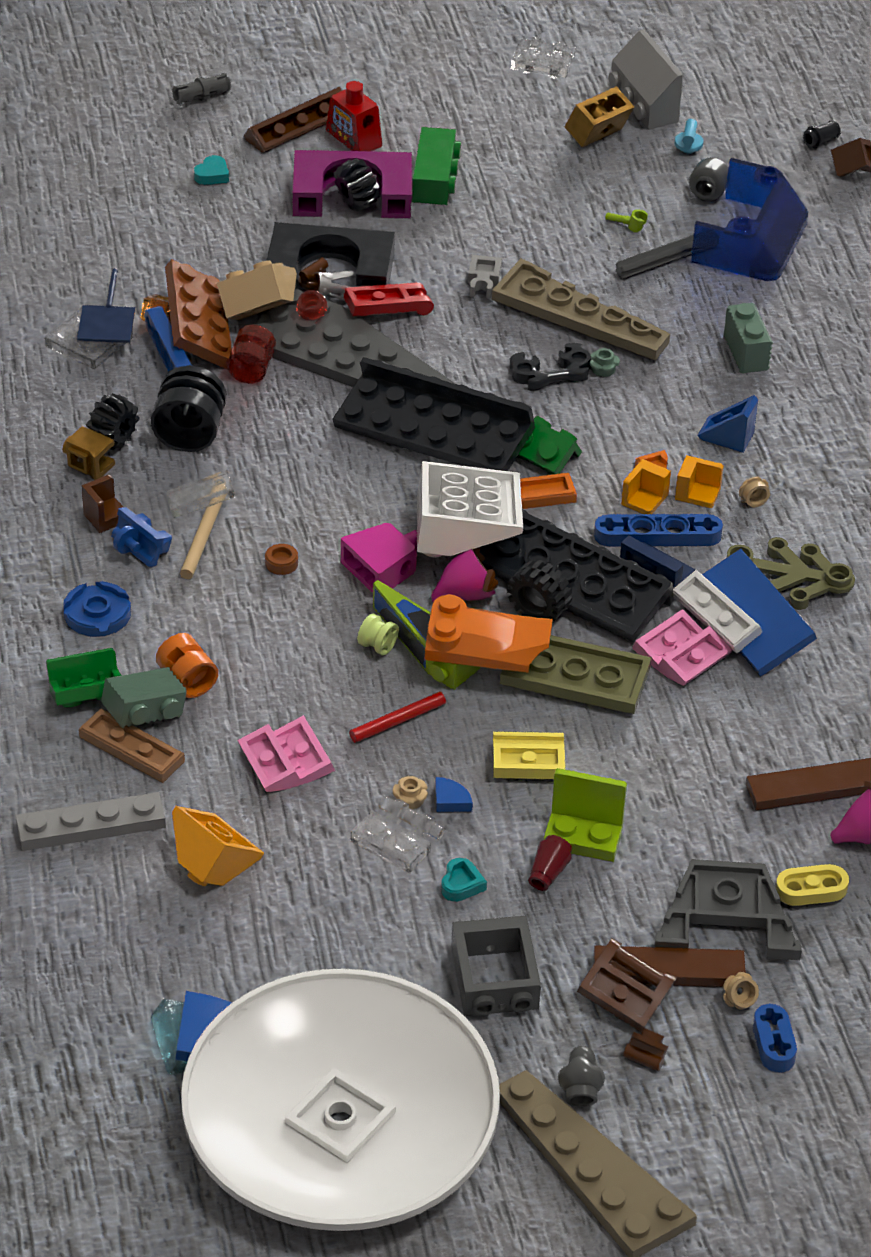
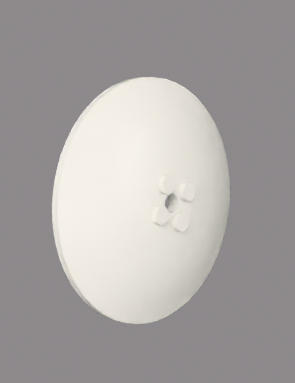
M322 969L286 976L266 983L231 1003L207 1026L196 1042L188 1058L181 1089L183 1122L191 1148L209 1176L224 1191L240 1203L272 1219L299 1227L332 1231L363 1230L400 1222L428 1210L454 1193L480 1165L490 1147L498 1121L500 1097L498 1076L491 1054L478 1031L464 1015L437 994L420 985L384 973L357 969ZM346 1112L351 1116L345 1121H337L330 1117L333 1113Z

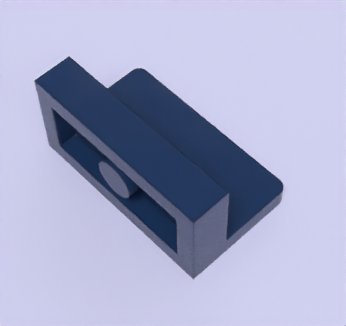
M628 536L621 542L620 558L632 560L643 569L665 576L669 581L673 582V588L695 571L689 565L631 536Z

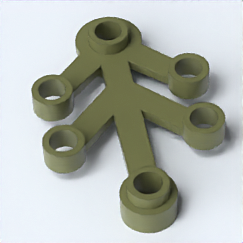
M780 537L770 539L767 554L773 559H782L784 563L753 558L754 553L752 549L745 545H734L727 551V557H729L739 549H742L761 572L781 576L770 581L779 592L805 581L816 582L805 588L798 587L790 591L789 604L796 610L806 609L809 605V599L830 591L835 594L847 593L853 589L855 584V577L849 566L842 563L831 564L821 553L819 546L812 543L801 547L799 558L788 547V542ZM806 565H815L819 570L808 568Z

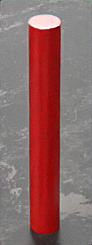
M439 691L350 730V737L354 743L376 735L446 704L445 696Z

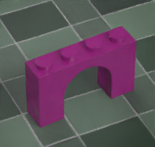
M295 150L292 192L293 216L322 217L323 196L329 188L335 185L334 172L337 171L338 167L342 166V163L357 158L365 161L367 167H371L373 175L376 176L375 179L379 184L378 190L382 198L381 218L411 219L412 152Z

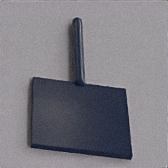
M116 268L112 269L106 306H82L77 341L130 343L135 307L112 306L118 274Z

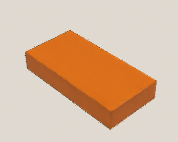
M570 473L520 479L523 509L576 503L577 493Z

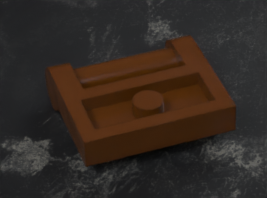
M611 938L580 984L577 992L642 1032L643 1027H646L677 978L668 972L665 975L621 948L622 943ZM612 960L655 986L656 989L654 991L650 990L610 963Z

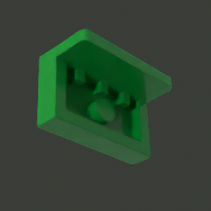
M535 416V429L518 457L552 475L560 474L572 454L577 457L581 455L582 450L576 443L578 439L564 429H561L560 432L552 429V425L548 421Z
M113 648L58 657L46 661L50 693L57 706L75 707L82 704L84 700L94 698L101 701L105 679L122 676L117 667L116 653Z

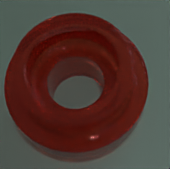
M315 290L303 292L296 304L298 314L306 320L319 319L326 313L328 307L326 298Z

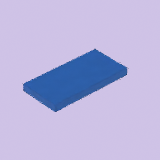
M739 549L702 574L760 625L762 633L740 651L760 677L817 639L815 632L742 549Z

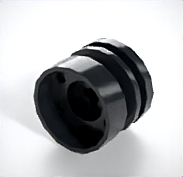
M187 365L176 367L169 371L161 382L158 399L155 402L151 415V428L154 435L164 445L177 451L195 452L210 446L216 438L220 418L223 415V409L226 404L227 391L223 382L214 373L202 367Z

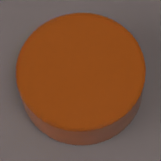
M276 544L269 547L265 552V566L267 570L276 575H287L294 572L298 567V551L288 544Z

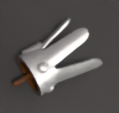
M353 271L336 273L315 272L313 281L307 282V285H312L314 296L328 295L345 301L343 297L331 293H344L345 288L351 286L340 285L331 281L351 277Z

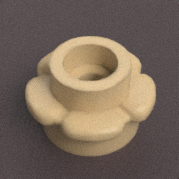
M758 476L745 480L739 489L741 501L747 503L750 507H759L766 503L770 496L768 482L765 479L761 480Z
M414 776L399 779L398 784H395L392 790L397 803L405 809L420 807L428 795L426 791L427 784Z
M739 972L736 976L731 975L723 984V989L725 990L723 999L729 1007L735 1006L738 1010H744L752 1006L758 999V985L747 973ZM741 987L742 993L737 994V989Z

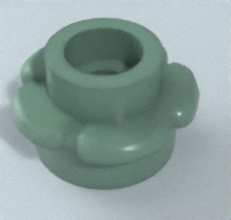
M601 348L591 354L590 366L594 374L607 377L615 373L620 359L617 355L614 356L612 350Z

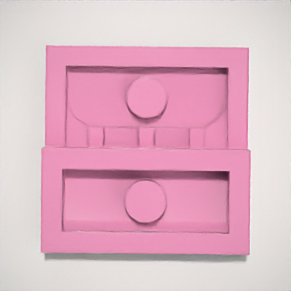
M683 609L637 639L632 647L637 654L652 657L651 666L683 686L725 658L733 650L711 626L703 630Z
M304 715L275 731L267 724L237 740L266 792L290 789L312 782L335 771L329 757Z

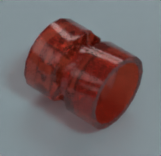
M247 325L239 330L227 360V370L235 380L246 384H254L264 379L276 348V340L268 329L259 325Z

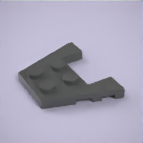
M691 859L676 891L674 902L664 917V923L660 931L656 934L654 947L689 948V923L766 928V958L801 959L802 946L800 941L796 940L793 935L791 921L781 908L779 894L765 864Z

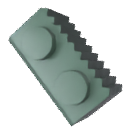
M741 303L728 306L723 337H725V341H727V345L731 349L730 352L738 365L739 372L750 373L768 370L771 363L770 354H772L771 345L773 342L754 303Z
M166 667L106 678L101 702L120 727L124 728L126 725L130 727L132 724L135 726L142 725L145 722L148 724L151 720L155 722L157 719L161 721L163 718L166 720L173 719L176 716L179 718L183 713L187 691L186 687L183 688V684L176 678V675H173V671Z

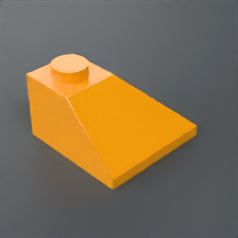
M181 806L174 807L172 816L178 863L189 871L187 876L195 883L204 887L207 884L224 886L259 861L264 855L262 850L218 815Z

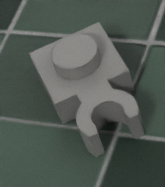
M472 255L468 273L471 297H475V292L478 290L486 291V298L490 299L492 297L493 285L496 286L499 283L502 258Z

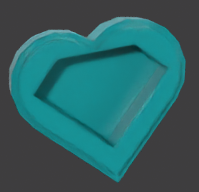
M218 155L206 157L203 163L195 166L194 180L201 185L228 183L229 171L225 159Z
M455 858L449 861L446 875L441 883V893L445 899L458 902L487 890V881L470 860Z

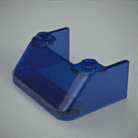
M730 158L725 199L762 209L756 220L746 216H738L731 219L726 228L696 221L691 262L762 281L777 280L781 277L807 225L809 211L780 170L773 166H764Z

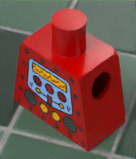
M350 81L346 84L345 90L332 95L330 98L326 131L351 151H373L382 147L379 107L377 103L363 94V84L361 82Z

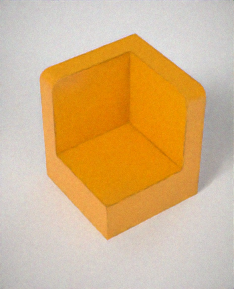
M686 455L677 475L675 500L713 508L722 486L723 464Z
M642 459L624 479L621 505L641 514H653L669 495L671 471Z

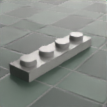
M156 792L16 815V825L21 849L26 851L166 828V818L160 794Z

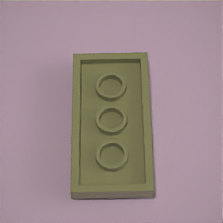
M551 635L549 648L542 651L529 665L528 673L502 670L500 684L635 714L651 667L652 657Z

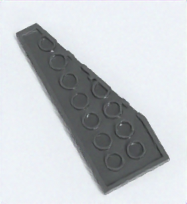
M295 289L292 302L267 310L242 337L244 348L352 387L355 386L362 375L360 361L363 357L380 360L389 365L408 368L413 372L430 377L435 376L441 380L454 383L360 317L353 316L351 311L344 306Z

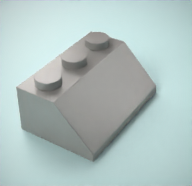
M645 29L639 30L613 58L608 78L610 86L612 88L617 86L633 104V112L636 118L641 120L649 130L679 122L683 74Z

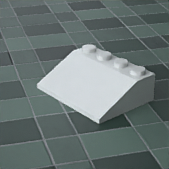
M422 461L417 494V552L429 557L452 556L522 534L523 516L520 473Z

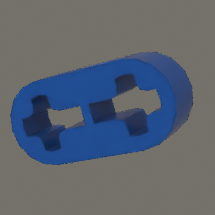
M761 1005L757 1008L753 1021V1033L761 1062L768 1070L783 1073L789 1071L795 1064L797 1044L786 1010L779 1005ZM766 1020H771L772 1024L776 1025L775 1031H771L770 1023ZM774 1045H778L781 1055L785 1056H778V1053L773 1051Z

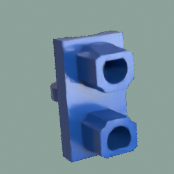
M127 507L119 508L117 513L119 517L118 524L111 535L114 539V549L121 554L131 552L148 567L157 566L159 555L169 551L172 536L165 530L157 532L153 529L150 518L145 514L136 515Z

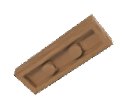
M102 708L79 728L80 738L161 783H164L185 762L183 752L133 725L130 727L126 725L124 728L120 727L113 716Z

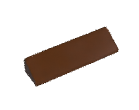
M339 86L248 128L243 137L260 152L265 153L324 126L327 123L330 98L332 95L341 92L342 89Z

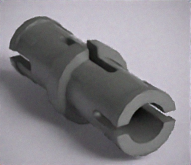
M226 73L205 79L199 77L194 82L174 86L172 95L177 104L196 99L202 101L208 99L211 95L230 91L231 82Z

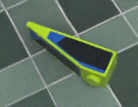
M377 580L373 583V608L385 623L393 622L399 626V640L423 669L436 681L442 682L455 690L481 668L425 660V647L431 612L381 581Z

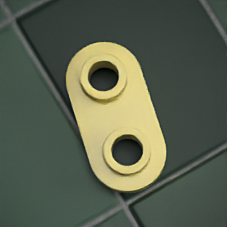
M832 864L790 868L783 870L778 875L775 888L779 894L780 901L792 906L834 902L841 900L847 894L849 876L844 869Z

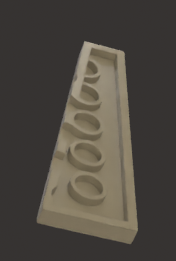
M522 258L519 259L492 290V300L653 360L660 356L670 342V333L636 316L630 315L627 311L617 306L607 307L601 304L599 297L591 293L587 296L575 290L574 284L568 281L560 283L551 278L550 272Z
M525 1070L499 1084V1103L628 1257H640L696 1225L697 1215L694 1211L530 1072Z

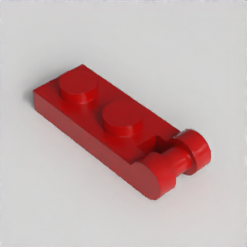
M418 282L345 288L343 297L353 316L396 314L417 311L420 315H428L434 309V304L431 298L427 296L426 289L423 284Z

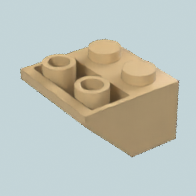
M268 260L253 265L254 270L244 273L243 270L227 274L226 280L217 283L226 318L241 320L292 302L294 300L297 275L295 268L283 266V263L272 264Z

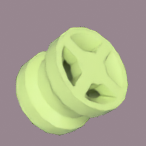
M374 613L370 614L363 621L359 629L358 643L364 647L372 646L378 654L386 655L396 643L399 626L393 622L385 623L380 616Z

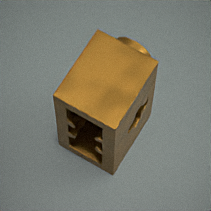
M616 86L576 104L564 127L579 145L584 147L623 129L634 106Z

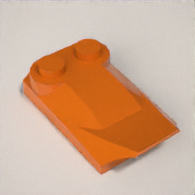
M451 594L440 596L432 604L427 631L425 660L528 673L529 665L542 651L549 648L553 619L468 608L464 600L458 596Z

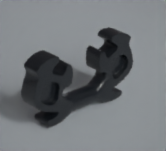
M580 343L565 344L564 352L560 350L558 355V364L562 369L549 372L540 371L539 358L534 355L532 360L525 359L524 352L516 353L510 357L509 368L512 369V379L515 382L528 384V390L533 391L541 389L548 384L587 380L591 354L582 348Z

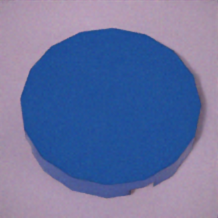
M99 581L95 582L96 585L87 587V583L71 590L64 599V619L69 628L78 634L90 637L107 636L125 627L131 618L129 596L125 590L116 584Z

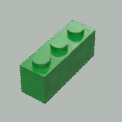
M421 127L413 176L412 203L448 205L449 193L455 194L456 176L458 175V164L461 154V141H456V129Z

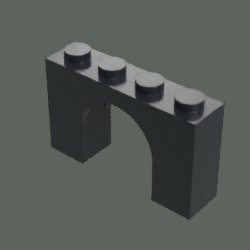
M275 222L266 261L270 260L272 264L283 263V266L295 268L297 273L295 289L297 288L301 269L308 263L320 258L341 259L352 264L357 269L356 287L388 285L394 260L395 232Z

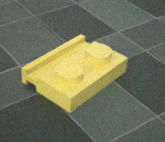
M493 732V778L554 779L557 768L565 769L564 733Z

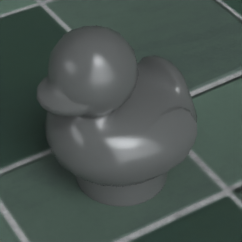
M587 1046L574 1048L569 1056V1064L564 1066L557 1076L560 1087L566 1092V1102L570 1105L590 1106L597 1102V1092L604 1085V1072L595 1065V1053Z

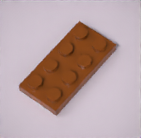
M171 259L165 266L174 346L227 369L233 362L228 319L226 318L217 286L220 280L211 275L207 276L188 264H182Z

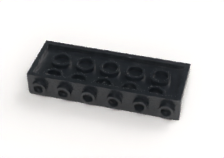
M363 357L360 361L361 377L332 418L334 427L457 465L509 471L535 429L532 408L523 402L498 397L493 393L481 392L465 385H457L435 376L430 377L413 372L408 368L396 367L383 361L372 360Z
M523 508L522 534L481 546L480 553L485 557V560L481 562L487 570L493 569L495 576L508 582L531 560H534L535 563L538 560L544 561V566L550 563L553 565L552 570L554 572L559 569L563 573L560 576L561 579L567 578L569 584L566 587L572 588L570 596L573 598L566 609L567 611L632 643L635 642L662 604L670 606L674 601L673 582L669 581L665 576L643 569L632 560L622 559L612 554L607 548L597 547L585 541L578 534L568 533L556 527L548 520H541L530 515Z

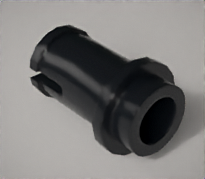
M834 120L817 127L812 125L804 131L803 140L808 147L818 148L826 141L839 138L841 129Z

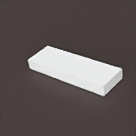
M697 570L673 588V597L706 627L711 626L734 652H740L762 633L758 623Z

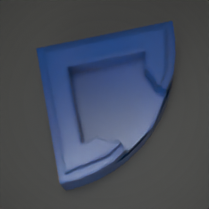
M435 777L436 812H472V797L464 786L451 779Z

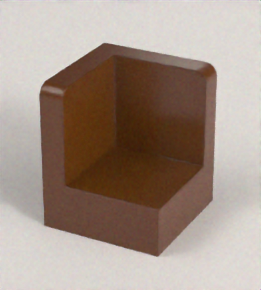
M858 138L831 149L837 176L843 177L858 170L871 173L870 140Z
M108 474L82 485L83 515L99 533L115 528L119 519L118 509L123 508V506L115 498L114 479L111 475Z

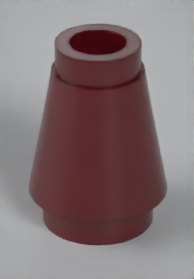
M548 835L545 840L539 842L528 882L532 887L540 891L548 890L549 886L572 860V846L568 841L556 835Z

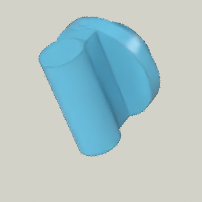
M688 119L684 132L679 133L675 137V146L684 153H694L703 147L704 140L701 135L696 133L697 121L695 119Z

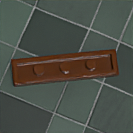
M871 758L751 775L746 778V787L755 810L862 795L867 790L864 786V781H871Z
M594 945V963L606 946ZM621 946V948L664 975L668 972L675 976L677 979L674 985L723 987L725 980L729 976H736L739 972L746 973L744 950ZM612 960L610 963L639 983L652 985Z

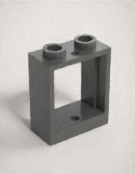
M527 915L452 922L451 948L464 1016H485L494 1013L525 1012L539 1009L541 983ZM521 952L526 979L473 984L468 956Z

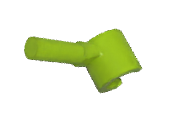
M641 209L633 210L631 216L607 212L605 219L627 224L630 231L637 233L646 224L648 213Z

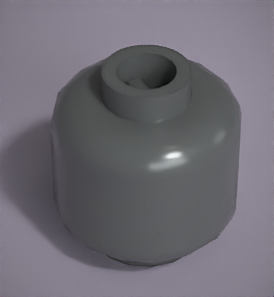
M709 157L701 160L689 177L691 192L704 201L717 200L723 195L731 181L729 167L718 158Z

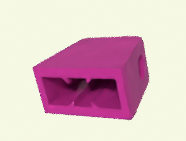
M383 523L341 538V563L372 593L375 581L379 580L393 589L416 571L417 530L403 535L391 523Z

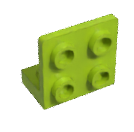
M557 768L554 774L552 811L544 840L548 835H556L570 843L572 846L571 854L614 862L623 831L627 783L612 778Z

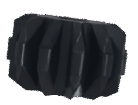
M357 158L352 161L348 160L342 163V166L338 167L337 171L334 172L335 185L339 190L338 194L342 196L343 202L347 203L350 209H355L356 211L366 209L372 206L380 197L379 184L375 179L376 176L373 175L371 167H367L365 161Z
M112 393L109 396L104 394L100 402L94 403L95 408L92 412H89L91 417L86 426L97 433L113 439L114 446L110 448L111 450H114L116 447L122 449L125 441H131V434L137 431L135 424L140 419L136 415L138 407L122 395Z

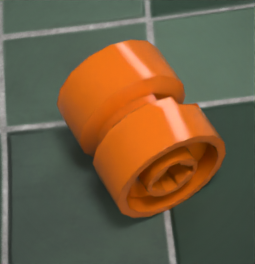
M178 633L169 637L158 648L156 663L160 668L169 667L170 671H173V675H176V678L183 684V688L186 687V698L201 696L216 683L218 668L209 656L204 653L192 635Z

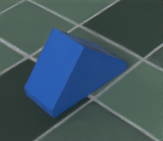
M753 395L708 416L697 436L702 441L744 453L754 435L758 398Z

